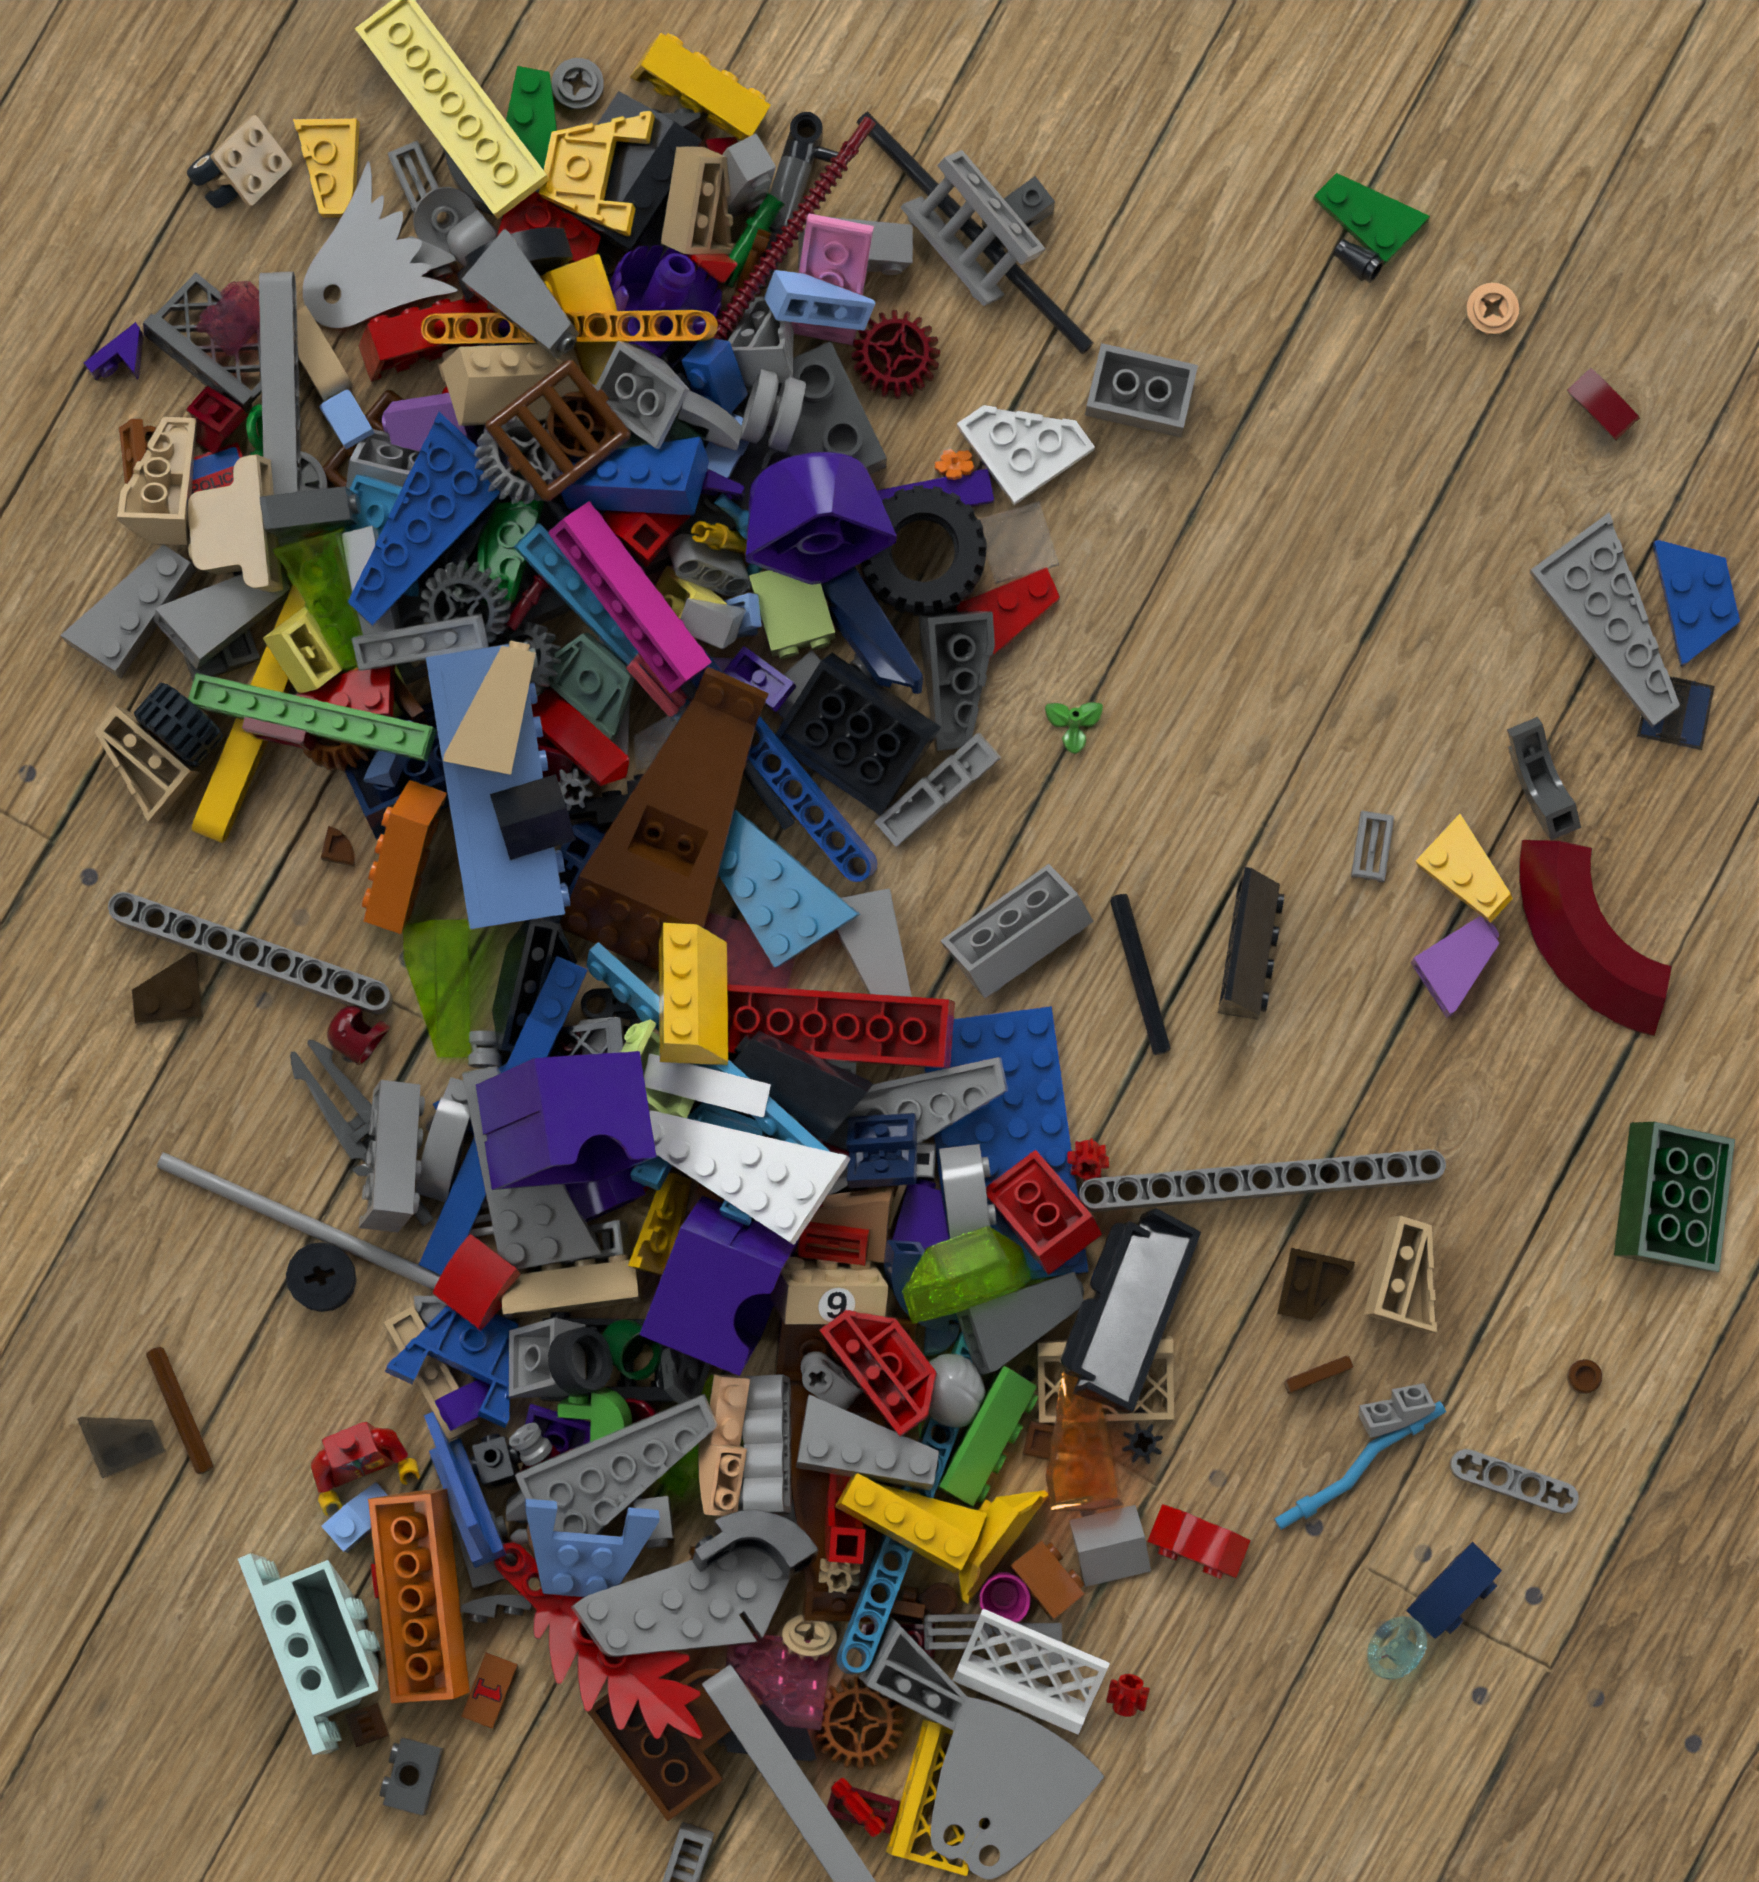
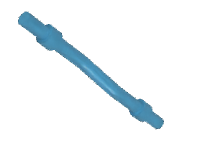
M1440 1401L1436 1402L1435 1411L1404 1428L1383 1434L1369 1442L1342 1479L1311 1497L1306 1495L1295 1502V1507L1274 1518L1279 1529L1286 1528L1302 1517L1305 1519L1317 1513V1508L1351 1489L1380 1451L1409 1434L1414 1436L1425 1429L1424 1425L1446 1413L1443 1404Z

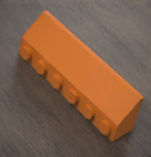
M447 1489L413 1491L369 1498L368 1504L391 1703L450 1700L470 1693Z

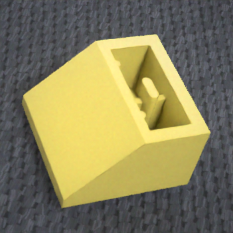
M314 601L307 604L263 637V640L298 693L316 690L342 670L349 658Z

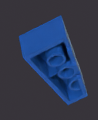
M701 437L663 442L660 449L653 447L651 444L616 449L562 491L561 494L567 508L578 509L590 501L596 510L694 515L710 461ZM569 459V460L572 462L573 465H575V464L578 463L581 459H574V460H573V459Z

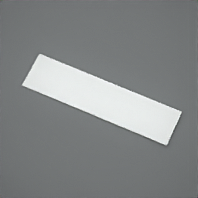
M650 1053L644 1075L645 1087L763 1118L771 1084L689 1063L660 1062V1056Z

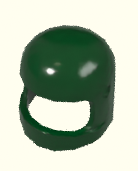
M621 1319L610 1324L602 1334L609 1344L613 1366L617 1367L618 1371L629 1379H646L656 1371L660 1364L662 1346L658 1342L640 1336L642 1326L637 1322ZM644 1344L650 1346L653 1350V1357L648 1365L636 1372H626L623 1366L631 1363L638 1357Z

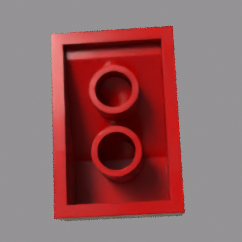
M1036 1150L986 1187V1195L989 1201L994 1204L995 1209L1048 1275L1102 1235L1093 1215Z

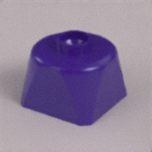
M811 452L788 457L763 470L751 485L746 543V562L810 585L823 584L896 543L897 536L867 468L862 462L849 455L836 452Z

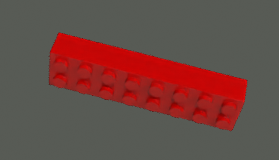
M727 984L728 1053L737 1054L733 1050L747 1035L752 1039L760 1031L822 1060L950 1068L955 1001L950 999Z

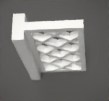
M983 1609L952 1681L1079 1735L1110 1663ZM984 1623L997 1627L1002 1635L989 1638L983 1628ZM1025 1639L1031 1643L1033 1649L1020 1652L1014 1640ZM1007 1643L1012 1654L999 1657L994 1645ZM985 1648L991 1659L981 1658L972 1654V1651ZM1052 1652L1060 1654L1065 1662L1052 1665L1046 1654ZM1038 1656L1043 1668L1030 1670L1025 1659ZM1017 1662L1023 1673L1018 1674L1005 1668L1004 1665ZM1087 1666L1097 1670V1676L1084 1679L1078 1667ZM1070 1670L1075 1681L1062 1684L1057 1673ZM1048 1675L1054 1686H1046L1037 1682L1035 1678ZM1080 1689L1086 1700L1083 1702L1069 1696L1067 1692Z

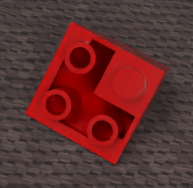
M606 510L602 517L617 538L622 541L626 550L647 567L670 539L689 520L690 515Z

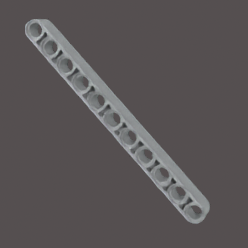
M1428 1149L1093 1178L1082 1184L1078 1193V1199L1088 1211L1099 1212L1423 1184L1436 1181L1444 1173L1446 1162L1440 1152ZM1424 1158L1433 1159L1438 1166L1436 1174L1428 1175L1424 1173L1420 1166L1421 1160ZM1388 1162H1400L1404 1167L1403 1176L1399 1178L1392 1177L1387 1171ZM1361 1163L1369 1167L1371 1176L1368 1180L1363 1181L1355 1177L1353 1169L1356 1164ZM1326 1166L1334 1168L1337 1172L1336 1182L1331 1184L1324 1182L1320 1177L1321 1168ZM1296 1169L1303 1174L1304 1182L1301 1186H1292L1287 1182L1286 1173L1289 1170ZM1263 1172L1269 1176L1270 1186L1267 1189H1259L1253 1184L1252 1179L1255 1173ZM1224 1175L1234 1177L1237 1182L1236 1190L1233 1192L1223 1191L1219 1186L1220 1177ZM1190 1178L1199 1179L1203 1183V1192L1199 1195L1188 1193L1185 1182ZM1156 1181L1166 1182L1169 1185L1170 1194L1165 1198L1156 1197L1152 1192V1184ZM1123 1184L1134 1186L1137 1192L1136 1198L1131 1201L1121 1199L1118 1194V1188ZM1089 1187L1099 1188L1103 1193V1200L1097 1204L1089 1203L1084 1196L1085 1190Z

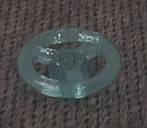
M1400 1616L1388 1620L1376 1630L1368 1646L1367 1660L1371 1670L1377 1676L1389 1680L1398 1679L1409 1674L1418 1666L1427 1646V1635L1422 1624L1412 1617ZM1399 1627L1396 1637L1388 1645L1379 1648L1383 1638L1390 1631ZM1411 1629L1416 1634V1645L1407 1639ZM1388 1657L1398 1668H1383L1378 1661Z

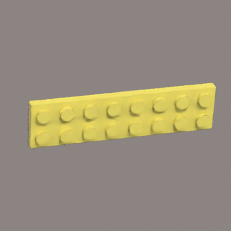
M392 0L355 28L497 220L550 180L415 0Z

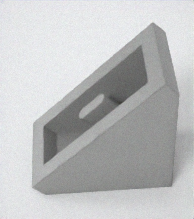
M687 598L680 619L693 637L724 649L736 640L746 610L742 607Z

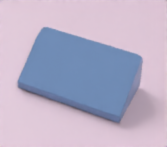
M383 751L375 752L363 779L364 782L395 787L408 757Z

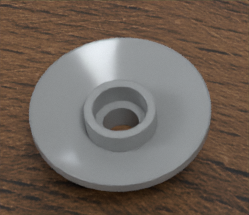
M440 187L431 190L422 197L414 212L413 225L418 239L446 252H450L447 245L449 231L476 210L475 205L469 196L459 189ZM445 212V220L439 223L437 221L438 214Z

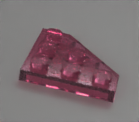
M753 1634L757 1640L755 1643L728 1646L726 1666L731 1665L742 1682L786 1726L821 1730L831 1650L828 1657L819 1655L815 1661L811 1656H805L801 1660L799 1654H789L788 1647L782 1645V1637L764 1635L763 1638L759 1639L757 1634ZM804 1640L805 1643L811 1642V1640Z

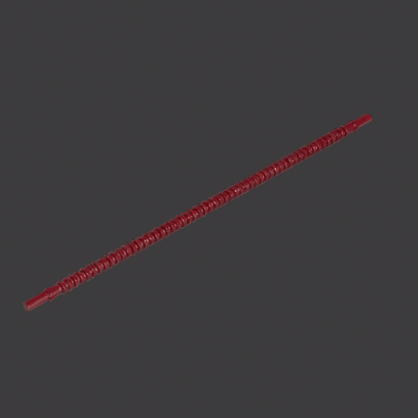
M864 117L849 140L844 141L837 157L830 159L832 164L825 166L826 173L819 174L821 180L814 181L815 188H809L810 195L803 197L805 201L803 204H798L799 211L792 212L793 219H787L788 226L781 227L783 233L777 234V241L770 243L771 250H765L766 257L759 258L761 264L754 265L755 272L748 274L749 281H743L744 288H738L739 295L732 296L734 302L732 304L728 303L726 305L728 310L721 312L722 319H716L718 324L717 332L712 338L727 340L726 333L733 332L732 325H738L737 318L744 317L742 311L749 309L748 302L755 301L754 294H760L759 287L766 286L764 280L766 278L770 279V272L777 270L776 263H782L781 256L788 255L786 249L793 248L792 241L799 239L797 235L799 232H804L803 225H806L808 214H815L814 210L821 208L819 203L826 201L825 194H831L830 187L837 186L836 179H842L841 172L848 170L846 165L859 153V147L876 125L872 119ZM540 575L533 576L534 582L522 593L521 596L523 598L510 614L508 622L504 623L512 631H516L533 605L536 606L543 591L550 589V585Z

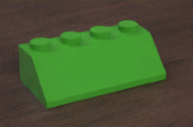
M1006 1366L998 1369L985 1393L984 1401L980 1405V1410L975 1420L968 1425L941 1476L937 1487L938 1490L970 1507H973L975 1502L982 1504L991 1487L986 1484V1481L991 1472L998 1474L1007 1457L1002 1454L1007 1442L1014 1444L1023 1427L1018 1424L1023 1412L1030 1414L1039 1397L1034 1394L1037 1388L1036 1385Z

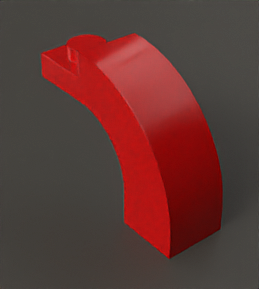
M829 1473L825 1514L826 1559L828 1562L863 1564L866 1531L863 1528V1522L835 1507L851 1477Z

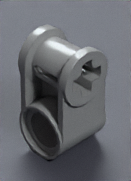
M814 1351L803 1357L800 1366L803 1385L819 1399L847 1410L863 1393V1390L848 1370L842 1368L826 1354Z

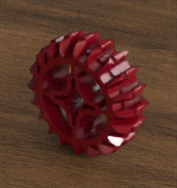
M892 310L891 319H886V315L881 312L879 313L880 323L878 324L869 318L867 325L870 330H858V334L862 339L853 340V347L858 350L851 354L852 360L859 361L854 365L855 373L864 372L860 377V382L865 384L872 380L869 390L873 393L879 386L882 387L881 396L884 398L888 396L889 390L894 391L895 399H900L901 390H905L908 397L913 396L912 386L914 385L918 390L923 391L925 384L922 379L931 382L934 379V375L930 370H938L939 362L934 359L940 357V349L932 348L938 344V338L936 336L928 337L932 332V327L928 325L920 329L922 318L917 317L912 323L910 322V312L908 311L904 313L903 319H898L897 310ZM889 332H896L891 341H878V343H874L880 336ZM907 334L919 343L924 356L917 355L915 350L907 347ZM900 342L901 355L897 357L892 367L891 354L895 352ZM869 353L875 354L877 359L884 361L886 364L885 375L873 367L869 359ZM918 366L911 374L895 378L901 368Z

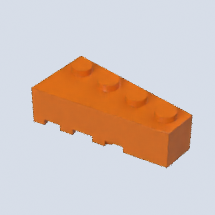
M409 780L393 808L387 807L381 824L386 827L385 834L380 835L375 848V853L380 854L378 862L374 861L368 880L373 881L372 887L366 890L362 901V907L366 908L364 922L402 934L413 912L422 878L417 876L422 875L431 851L428 847L440 820L435 818V816L445 803L446 792Z

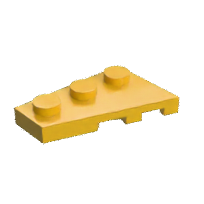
M356 118L293 119L302 145L303 157L309 170L310 182L319 214L323 218H341L353 197L357 185L360 122Z
M1461 814L1450 823L1415 861L1420 869L1490 923L1513 899Z

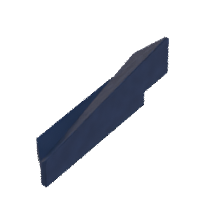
M855 566L830 581L821 584L825 598L833 605L829 607L831 620L877 684L890 688L891 684L894 683L910 687L914 694L922 693L923 675Z

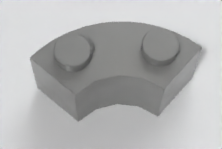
M980 1144L939 1149L951 1244L991 1239L990 1225L996 1224L994 1204H987L984 1178L990 1177L988 1157H981Z

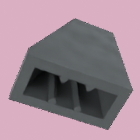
M345 486L259 497L264 528L280 539L359 524L357 514H361L359 497Z

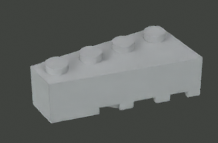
M163 544L64 631L61 637L68 645L121 679L158 625L153 621L156 609L177 599L195 573V568L190 561Z
M808 1396L796 1468L847 1477L859 1473L871 1481L931 1491L935 1480L938 1450L906 1436L899 1437L892 1430L814 1396Z

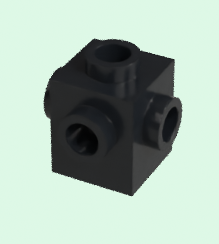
M500 1434L488 1435L481 1438L480 1444L472 1446L474 1456L470 1458L474 1474L480 1476L483 1486L491 1490L517 1482L515 1474L520 1472L518 1463H522L520 1459V1452L515 1451L511 1447L507 1437H501Z

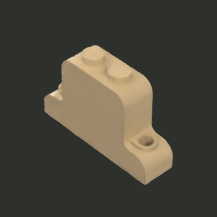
M257 454L239 458L234 465V481L230 486L198 491L190 496L187 505V526L190 529L191 543L188 547L189 556L194 565L200 570L217 575L242 571L243 579L247 586L265 592L283 590L278 537L265 530L259 499L262 496L274 495L271 460Z

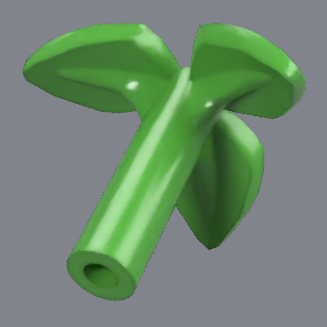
M1089 702L1081 705L1079 708L1069 710L1068 706L1064 704L1050 703L1045 706V712L1053 726L1069 727L1063 735L1062 741L1069 752L1077 754L1084 748L1086 743V736L1079 727H1093L1102 715L1103 705L1101 703Z

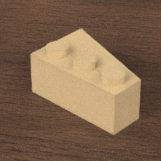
M676 147L661 244L683 254L731 253L735 244L731 242L730 226L733 225V216L728 214L727 197L731 196L727 157L704 147Z
M1403 1216L1389 1218L1363 1315L1426 1334L1437 1333V1322H1435L1434 1300H1436L1435 1290H1433L1432 1268H1434L1432 1225Z

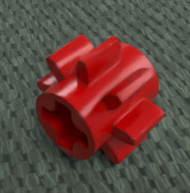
M1093 1138L1081 1142L1076 1141L1075 1151L1067 1152V1163L1072 1164L1070 1169L1071 1175L1077 1174L1083 1181L1101 1178V1168H1109L1106 1145L1099 1146L1097 1142L1093 1141Z
M1123 1674L1119 1677L1118 1681L1111 1679L1106 1703H1113L1112 1708L1118 1715L1124 1717L1134 1716L1138 1710L1145 1711L1150 1688L1143 1687L1144 1683L1140 1677L1134 1674Z

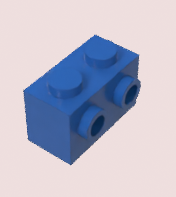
M714 338L699 341L681 360L687 379L690 381L692 392L709 399L729 414L748 395L730 341Z

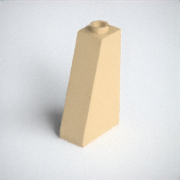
M510 641L509 647L501 646L450 742L443 761L511 775L536 654L529 651V644Z

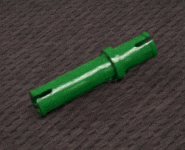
M767 193L753 218L749 217L746 224L748 226L728 256L737 262L736 268L723 283L730 288L734 287V283L743 271L758 229L760 228L771 233L770 226L782 207L785 206L782 201H778L773 195Z

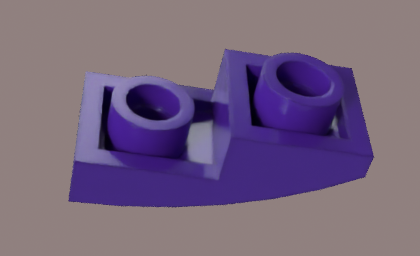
M478 1379L434 1401L440 1411L441 1418L446 1422L450 1431L479 1418L477 1414L491 1387L490 1384Z

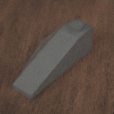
M949 611L919 615L921 652L931 720L941 726L940 731L934 738L937 751L961 748L972 738L979 711L978 704L983 686L985 687L987 679L986 671L989 659L993 655L995 647L993 612Z

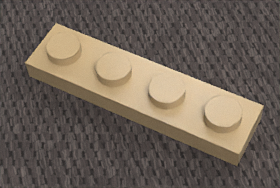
M411 1306L384 1322L400 1352L426 1328L415 1306ZM427 1355L415 1380L448 1440L451 1441L478 1426L479 1422L476 1419L455 1430H449L446 1422L441 1418L440 1411L434 1401L459 1389V1386L447 1364Z

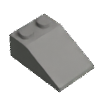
M622 341L617 342L595 386L597 391L602 389L609 397L607 403L625 426L658 449H660L689 391V388L662 359L643 346Z

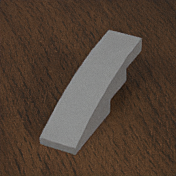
M374 526L341 534L352 592L378 539V531ZM397 602L373 627L358 614L363 635L401 628Z
M977 733L954 755H950L927 777L922 778L884 812L875 823L896 847L899 846L1001 759V756L981 733Z

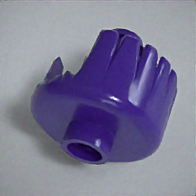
M655 245L649 251L648 246H640L634 252L629 251L618 263L609 283L617 311L700 310L710 312L717 319L722 307V292L719 288L717 289L718 281L712 276L708 278V273L700 267L695 272V263L686 257L687 254L684 256L679 251L668 248L661 257L663 246ZM701 316L697 317L693 322L694 332L700 335L706 328V322ZM633 317L628 322L627 327L629 333L635 336L640 331L641 326L639 320ZM665 317L660 323V329L664 335L670 334L673 330V322L669 317ZM675 341L629 343L643 346L657 357H660L667 347ZM699 341L684 342L693 348Z

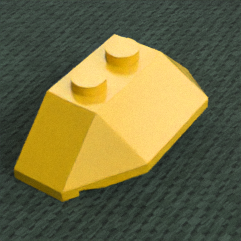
M1045 1490L999 1496L992 1503L986 1499L978 1511L985 1512L987 1515L977 1542L962 1570L958 1572L961 1598L964 1603L968 1605L1050 1495Z

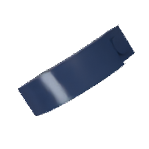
M887 1240L884 1256L886 1279L898 1303L914 1321L929 1329L947 1332L949 1320L960 1324L956 1311L980 1304L976 1296L940 1294L926 1288L924 1285V1272L927 1253L921 1243Z

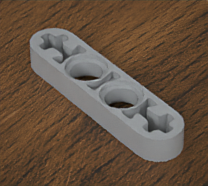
M1463 1449L1456 1452L1450 1460L1451 1472L1458 1479L1561 1514L1571 1512L1578 1504V1492L1569 1483L1477 1451ZM1468 1455L1471 1457L1470 1463L1479 1467L1482 1466V1460L1487 1461L1488 1463L1482 1471V1481L1476 1479V1476L1479 1474L1477 1471L1467 1470L1466 1474L1461 1473V1466L1457 1465V1460H1462ZM1501 1466L1506 1470L1507 1480L1503 1485H1494L1489 1480L1488 1475L1492 1467ZM1527 1477L1536 1479L1540 1486L1539 1492L1533 1497H1528L1521 1491V1483ZM1546 1482L1552 1484L1549 1491L1554 1493H1560L1563 1489H1566L1567 1496L1571 1498V1503H1565L1561 1508L1557 1506L1558 1500L1550 1496L1546 1497V1503L1541 1502V1498L1546 1492Z

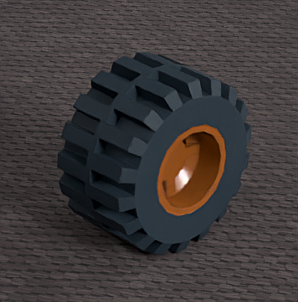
M160 682L134 711L136 720L189 766L198 767L224 738L221 729L205 713L175 688Z

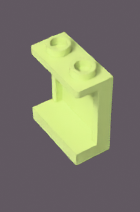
M770 570L749 575L752 592L758 594L760 616L772 657L779 655L780 659L790 658L799 654V649L811 646L812 650L821 649L831 644L830 640L835 639V630L821 583L810 585Z
M651 1019L639 1024L635 1023L628 1029L624 1037L626 1042L622 1051H620H640L643 1075H645L649 1053L660 1056V1038L653 1032L656 1023ZM645 1087L649 1111L652 1110L687 1118L695 1100Z

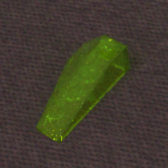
M448 919L408 924L403 930V959L437 1058H468V1055L471 1054V1044L469 1043V1032L471 1031V929L468 919Z

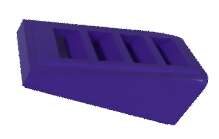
M707 469L701 494L719 497L723 493L729 499L743 501L745 497L743 485Z

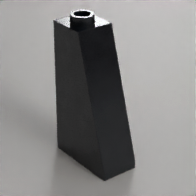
M760 1031L752 1039L746 1035L733 1050L738 1056L732 1063L748 1078L771 1084L769 1096L824 1142L828 1140L873 1085L865 1078Z

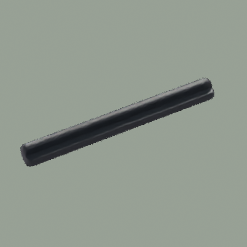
M1127 894L1115 895L1111 897L1110 902L1152 1052L1154 1055L1165 1054L1170 1051L1171 1047L1129 897Z

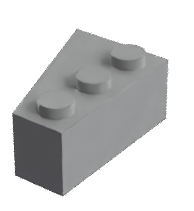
M835 218L874 226L867 272L898 275L913 263V225ZM806 227L803 233L798 234V272Z
M891 1617L882 1633L870 1666L861 1672L859 1678L866 1686L954 1731L967 1696Z

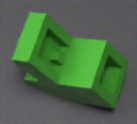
M606 1387L591 1392V1399H589L588 1394H569L568 1398L558 1403V1418L591 1420L590 1442L632 1424L631 1411L624 1398L614 1390Z

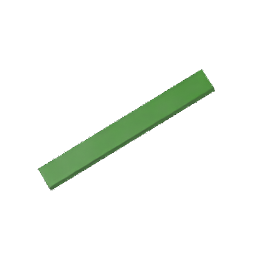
M199 673L195 675L188 700L200 710L239 719H245V717L304 730L313 736L426 762L428 761L437 729L428 725Z

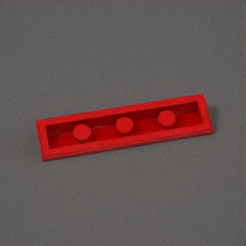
M549 688L537 697L538 703L531 704L533 717L540 716L543 735L599 786L627 777L629 757L553 688Z

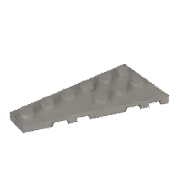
M997 1057L873 1084L826 1142L848 1151L846 1143L849 1117L915 1113L918 1145L1008 1091L1002 1058ZM848 1164L827 1195L836 1194L849 1186L847 1183Z
M702 1394L515 1474V1477L525 1499L557 1502V1513L553 1531L596 1534L712 1432L718 1424L705 1394Z

